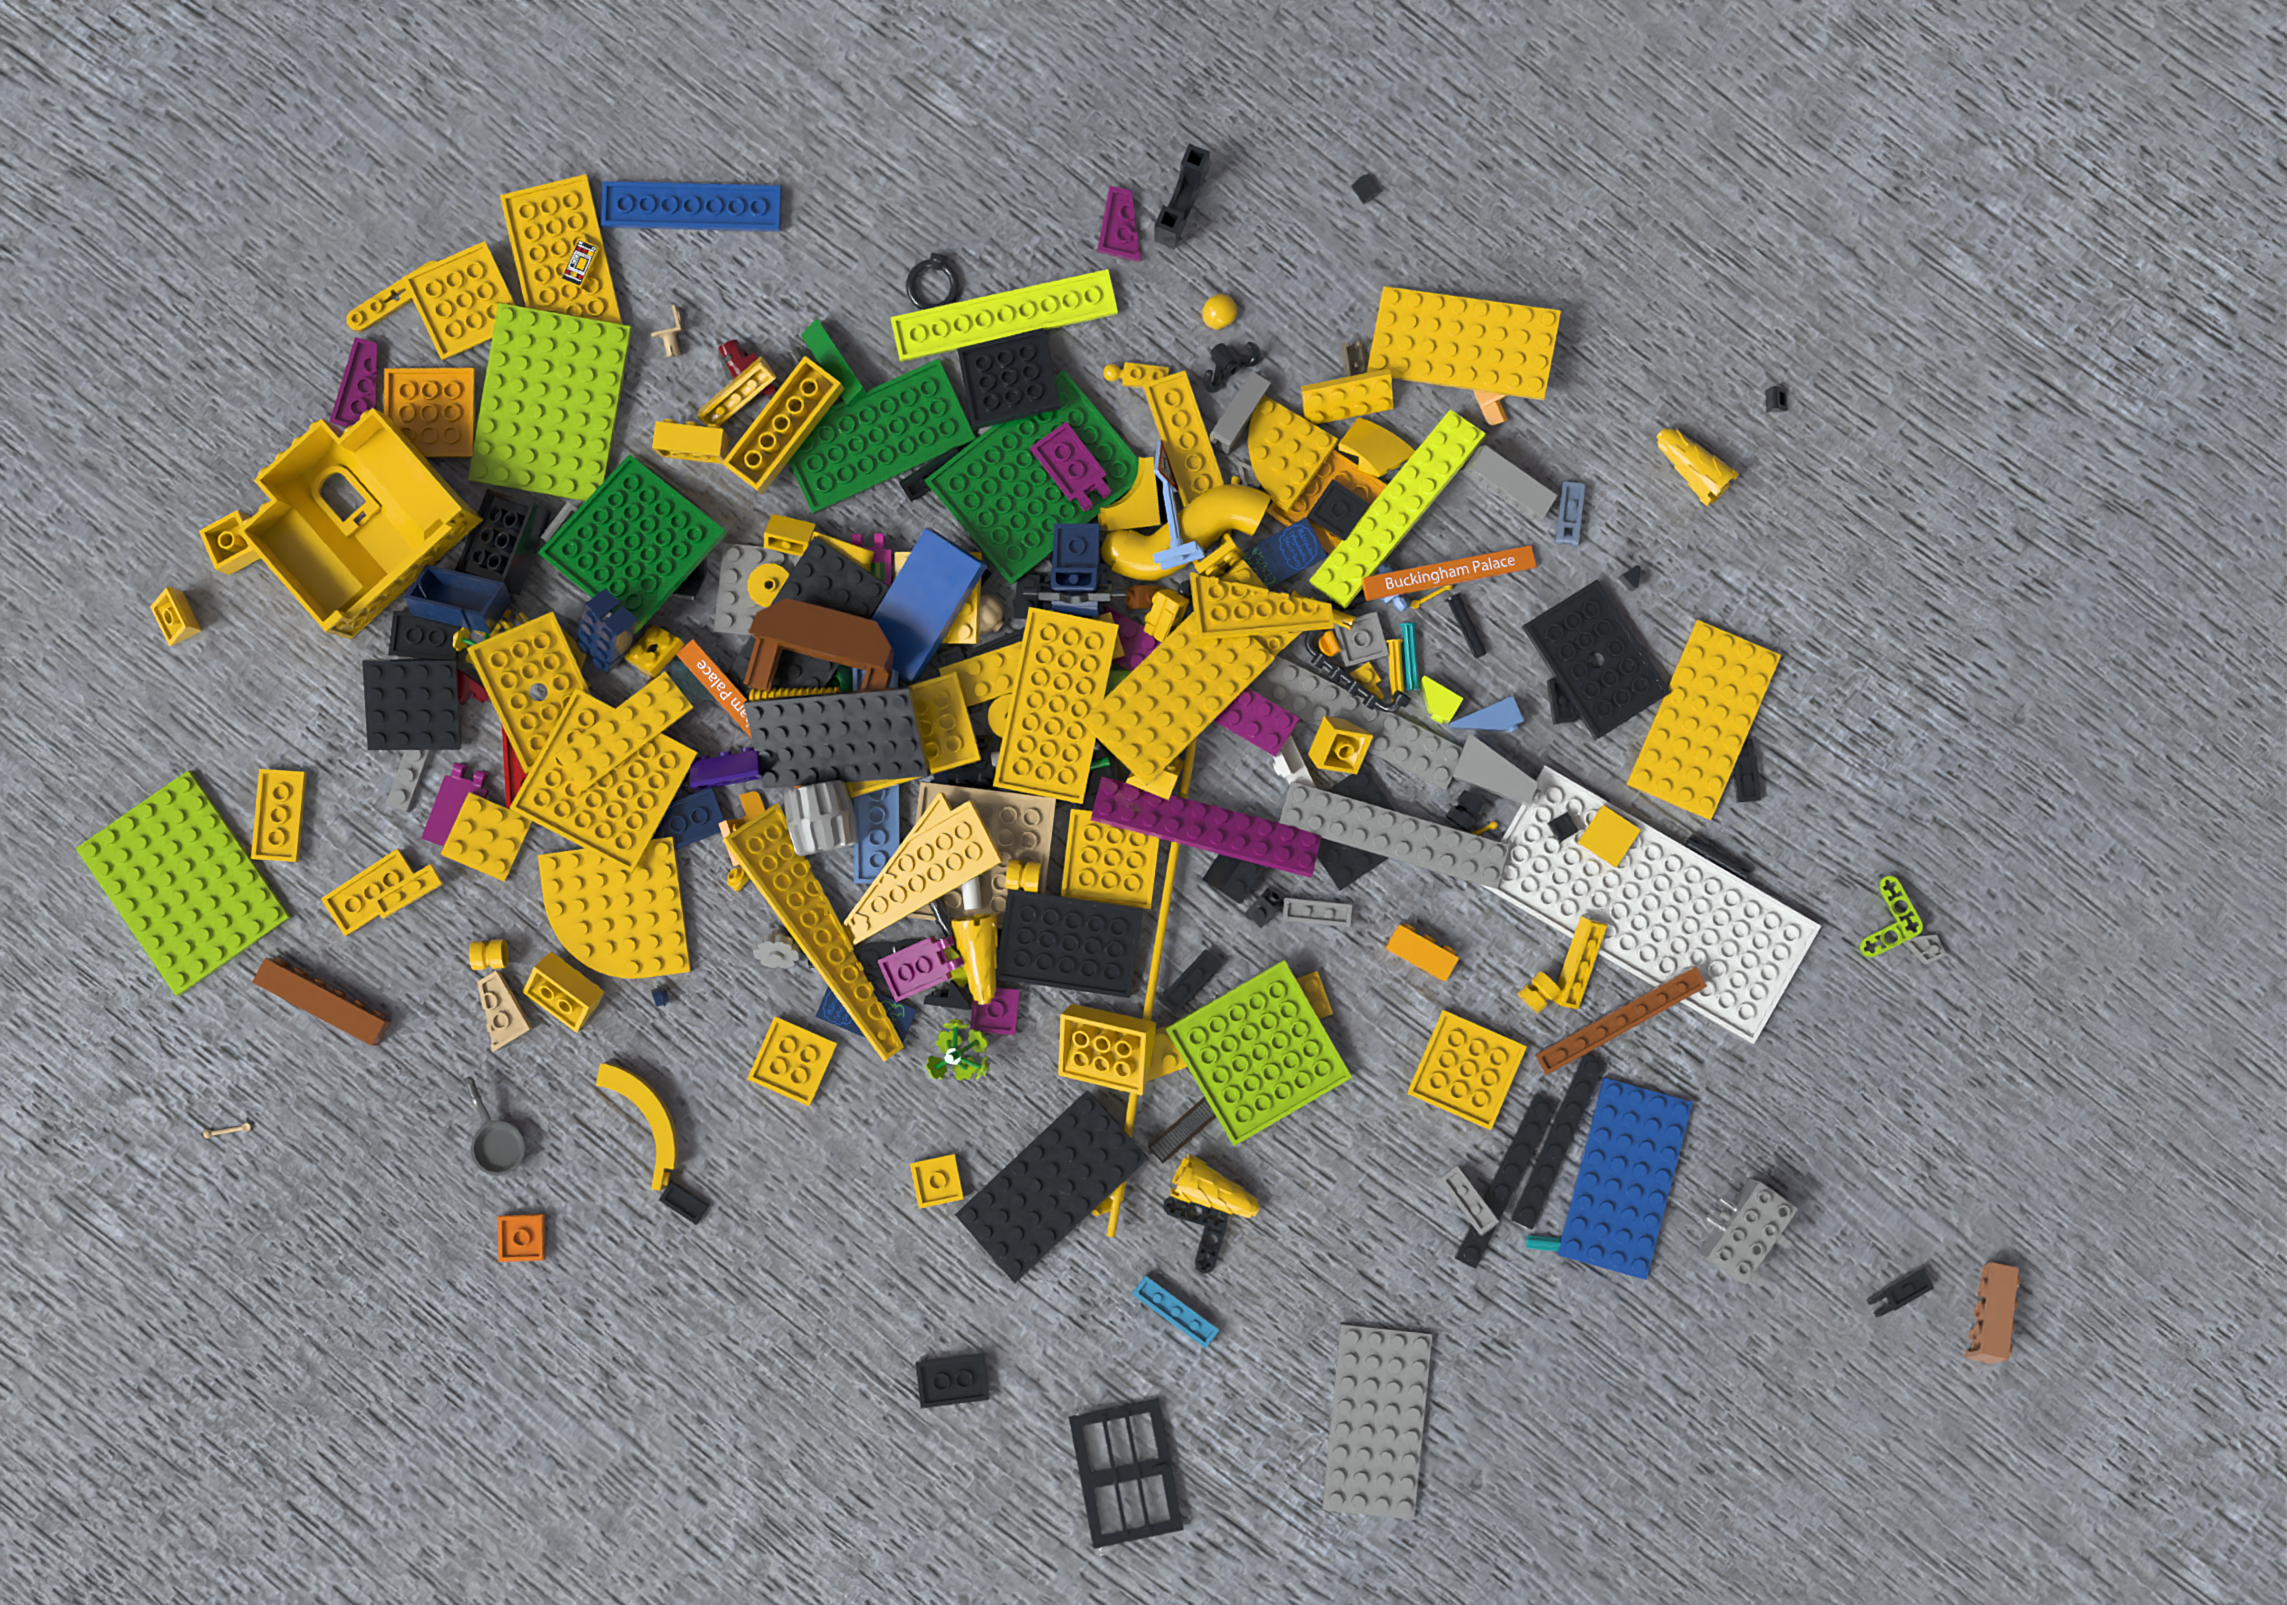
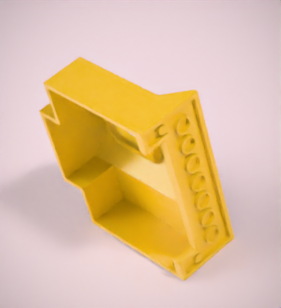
M372 408L365 411L360 416V420L356 424L347 427L344 432L323 419L313 422L304 435L295 438L292 445L286 451L280 452L275 457V461L272 464L262 468L254 481L271 501L262 504L259 507V511L253 517L247 518L242 523V527L237 531L325 632L351 640L417 581V577L426 564L433 566L484 519L457 495L390 417ZM336 473L344 475L366 500L344 522L321 496L324 482ZM364 512L366 516L359 523H356L354 520Z

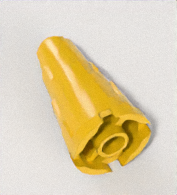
M1665 427L1656 436L1659 449L1675 465L1674 468L1683 476L1691 489L1698 495L1700 501L1707 507L1725 493L1731 486L1728 483L1731 479L1735 481L1739 476V473L1733 467H1729L1715 455L1712 456L1697 443L1694 444L1678 430Z
M993 913L975 914L973 917L963 916L951 920L958 951L960 950L965 964L963 969L964 972L966 971L969 988L974 1000L978 1001V1004L991 1003L992 998H995L998 919L997 915Z
M1186 1154L1187 1159L1183 1158L1172 1180V1183L1177 1186L1176 1190L1170 1187V1196L1188 1203L1194 1202L1209 1208L1213 1207L1231 1215L1234 1213L1250 1218L1251 1215L1254 1217L1257 1215L1260 1204L1257 1203L1258 1199L1243 1190V1187L1223 1177L1222 1174L1209 1167L1206 1162L1192 1154Z

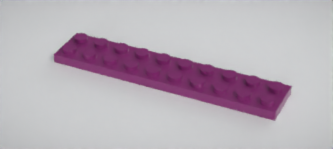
M1107 606L1103 614L1111 612L1114 624L1119 625L1118 636L1125 656L1114 659L1112 662L1131 673L1162 642L1144 632V627ZM1246 688L1214 722L1277 758L1300 718Z
M1105 777L1101 778L1091 815V821L1310 878L1313 876L1321 841V835L1293 826L1171 795L1169 800L1131 784Z

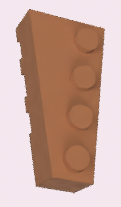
M1994 1262L1983 1265L1977 1293L1981 1297V1301L1977 1302L1973 1313L1977 1322L1973 1330L1970 1329L1968 1339L1973 1341L1971 1351L1966 1350L1965 1358L1989 1364L2009 1360L2013 1351L2011 1335L2015 1331L2013 1317L2014 1311H2016L2018 1306L2016 1289L2020 1285L2019 1268Z

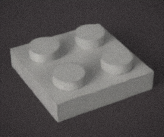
M1377 612L1356 617V620L1353 621L1355 624L1351 630L1334 624L1333 628L1342 649L1341 656L1345 668L1389 656Z

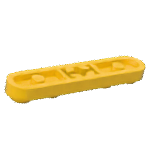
M437 261L426 262L425 264L415 269L411 273L420 270L424 267H427L433 263H436ZM403 278L351 310L346 317L347 325L355 332L367 331L411 303L413 299ZM394 292L400 294L399 301L393 299Z

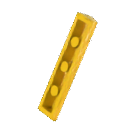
M762 356L759 357L698 410L697 417L706 426L708 424L720 426L776 379V375Z
M1580 917L1557 983L1561 992L1552 1000L1553 1002L1563 1007L1579 1010L1608 924L1587 917Z

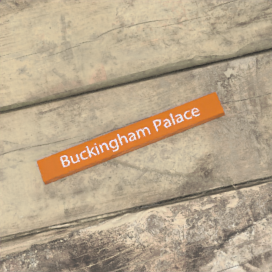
M1530 545L1364 577L1361 581L1366 601L1530 570L1537 566L1532 546Z
M692 639L676 655L752 739L743 704L748 699L702 647Z

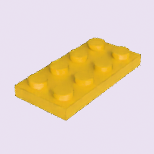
M1389 368L1301 386L1304 419L1314 425L1393 409L1392 379Z
M259 769L251 859L299 862L307 772Z
M395 849L322 897L321 900L343 935L348 937L380 916L371 900L372 898L413 875L415 872L401 850Z

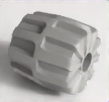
M844 781L825 782L793 789L784 793L787 826L798 856L843 848L858 843L855 810L847 784Z

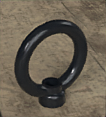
M931 253L930 259L919 262L909 272L906 280V292L912 304L918 309L926 310L953 304L959 292V280L954 269L947 264V256ZM931 268L943 271L949 278V294L939 303H926L916 294V278L925 269Z

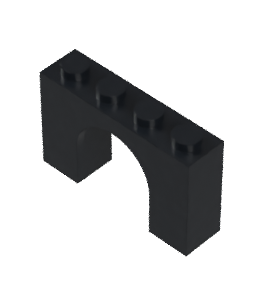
M1189 143L1180 164V175L1168 207L1162 206L1154 225L1155 242L1172 249L1176 248L1209 170L1210 151Z

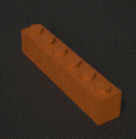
M274 956V958L264 959L252 983L371 1046L380 1044L391 1023L390 1020L385 1018V1013L377 1009L371 1011L366 1008L367 1004L363 1001L347 998V993L337 988L332 990L326 987L327 983L316 977L314 979L307 977L306 971L298 967H294V969L286 965L287 961Z

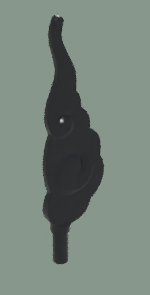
M904 939L897 943L876 942L858 949L853 947V953L857 961L863 966V972L868 982H874L878 978H885L877 962L878 960L922 940ZM808 960L809 969L815 968L812 962Z

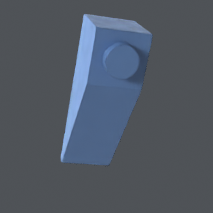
M1512 696L1458 719L1448 726L1450 729L1492 732L1506 730L1507 733L1519 729V724L1524 719Z

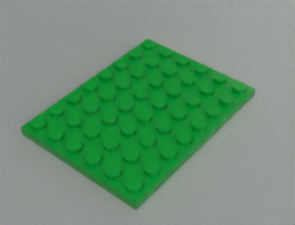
M1062 370L1055 376L1061 406L1060 410L993 425L925 479L928 487L1010 586L1045 559L1048 554L1053 552L1054 523L1088 524L1101 513V507L1112 505L1127 493L1133 486L1138 474L1139 459L1065 370ZM1065 422L1069 424L1105 471L1107 477L1103 481L1111 490V494L1105 499H1102L1096 489L1086 495L1093 503V507L1087 512H1084L1076 499L1070 503L1030 450L1031 446Z

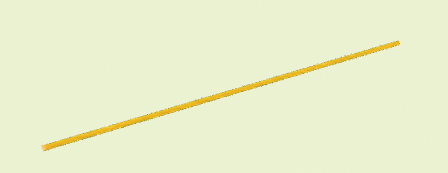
M1231 477L1230 484L1239 485L1240 478ZM1232 529L1222 535L1220 547L1226 543L1223 536L1226 533L1231 536ZM1198 736L1187 746L1179 793V797L1188 799ZM1172 841L1142 1017L1143 1020L1151 1021L1180 848L1179 843ZM1130 1093L1124 1130L1131 1138L1139 1094ZM1124 1183L1113 1193L1106 1235L1108 1237H1116Z

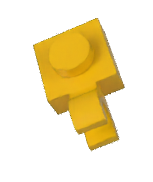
M1370 662L1350 673L1353 678L1359 680L1368 690L1378 695L1381 700L1383 699L1384 695L1376 685L1381 682V679Z

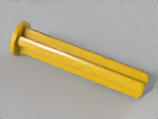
M1403 639L1385 640L1388 643L1391 696L1397 689L1404 693L1401 642H1403Z

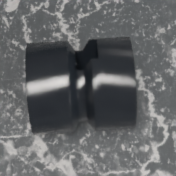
M1463 790L1456 800L1458 804L1453 805L1445 816L1464 831L1470 832L1477 822L1475 818L1481 817L1488 806L1472 793Z

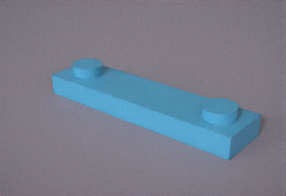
M1146 1274L1132 1292V1295L1204 1348L1208 1347L1219 1332V1328Z

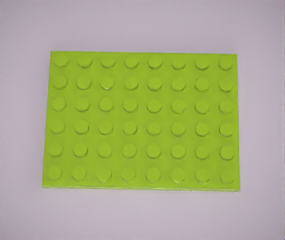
M498 303L468 480L586 501L607 477L632 327Z
M190 770L181 774L75 848L175 996L182 995L292 918Z

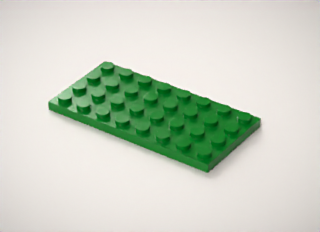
M939 358L865 391V395L848 406L843 401L829 408L789 460L813 515L926 464L954 446L959 449L976 440Z

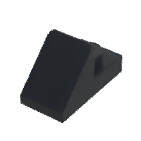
M950 980L948 998L944 997L945 993L931 991V995H925L924 1004L971 1010V1004L953 980Z

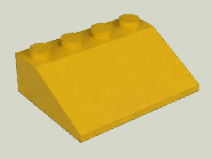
M1071 1004L1061 1013L1058 1075L1143 1095L1155 1045L1156 1022Z

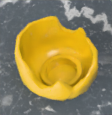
M1224 294L1210 297L1201 311L1203 321L1208 327L1215 330L1231 325L1238 314L1235 301L1229 295Z

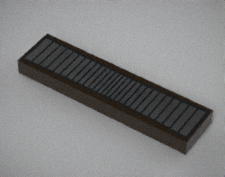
M1205 1096L1148 1145V1148L1162 1164L1216 1117Z

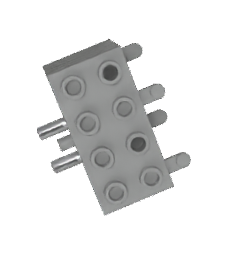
M1749 1178L1734 1201L1725 1195L1719 1198V1202L1728 1207L1727 1211L1723 1209L1720 1212L1719 1216L1722 1217L1720 1220L1712 1214L1708 1215L1711 1219L1706 1217V1221L1715 1226V1228L1697 1253L1736 1281L1746 1285L1750 1280L1757 1286L1762 1287L1765 1284V1279L1755 1273L1761 1262L1764 1264L1771 1262V1258L1767 1254L1775 1242L1786 1249L1791 1247V1241L1781 1233L1787 1225L1795 1226L1797 1224V1220L1793 1216L1798 1208L1763 1183Z

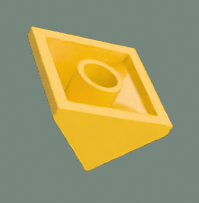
M166 587L150 606L169 646H173L202 631L183 591L173 587Z

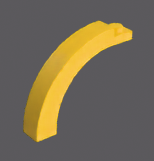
M606 1062L600 1063L596 1086L609 1088L626 1096L642 1111L651 1126L656 1145V1163L651 1189L663 1190L670 1181L668 1169H676L678 1167L679 1143L672 1115L657 1091L640 1076L618 1065Z

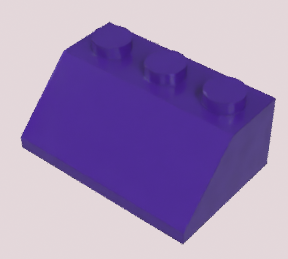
M754 747L743 748L741 753L732 754V751L718 753L719 757L710 758V755L696 757L697 761H694L690 766V784L692 788L697 790L759 780L763 777L758 751H755Z

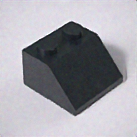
M1218 854L1202 880L1240 905L1265 866Z

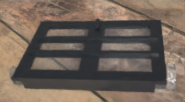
M1159 1398L1086 1412V1408L1072 1410L1073 1415L1068 1417L1094 1555L1102 1556L1117 1551L1116 1544L1184 1530Z

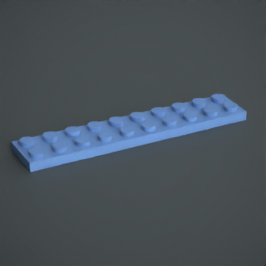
M853 668V691L861 690L866 671ZM894 669L889 688L899 687V672ZM900 784L854 797V810L858 831V843L854 845V884H872L900 846Z

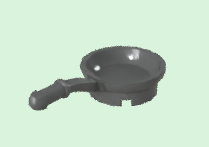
M467 1077L464 1080V1084L470 1094V1100L473 1101L479 1116L484 1122L472 1138L470 1147L472 1160L486 1174L494 1176L509 1174L519 1166L524 1158V1138L519 1130L510 1123L491 1120L481 1099L482 1096L476 1087V1081L472 1077Z

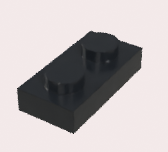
M1556 679L1547 680L1553 725L1577 722L1576 710Z

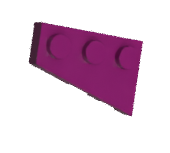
M1109 186L1096 252L1140 262L1141 257L1138 248V235L1135 226V212L1131 190Z

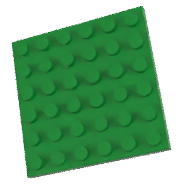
M629 454L538 553L591 598L606 588L620 602V605L610 613L614 614L624 606L638 620L634 632L636 634L727 535V532Z

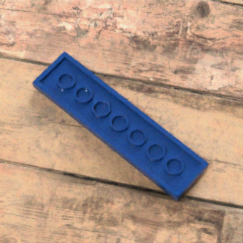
M603 181L601 226L605 228L780 232L782 188L781 185Z

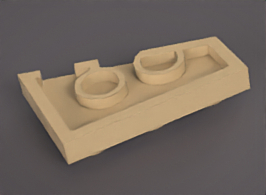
M500 970L494 971L477 982L482 1007L486 1013L487 1031L490 1032L492 1052L499 1050L533 1029Z

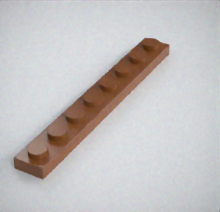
M1693 966L1534 1055L1545 1074L1548 1075L1706 988L1707 985L1697 967Z

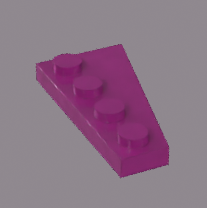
M358 337L354 338L329 421L331 424L347 428L356 424L365 411L372 408L376 409L377 343Z

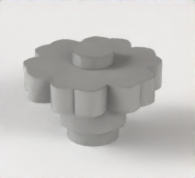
M774 928L769 934L759 937L758 942L754 943V958L761 960L762 965L776 968L777 966L788 968L794 966L795 961L799 960L800 946L793 943V939L790 938L789 932L786 929Z

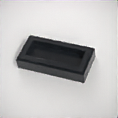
M673 1180L670 1181L659 1198L660 1202L695 1225L699 1223L710 1206Z

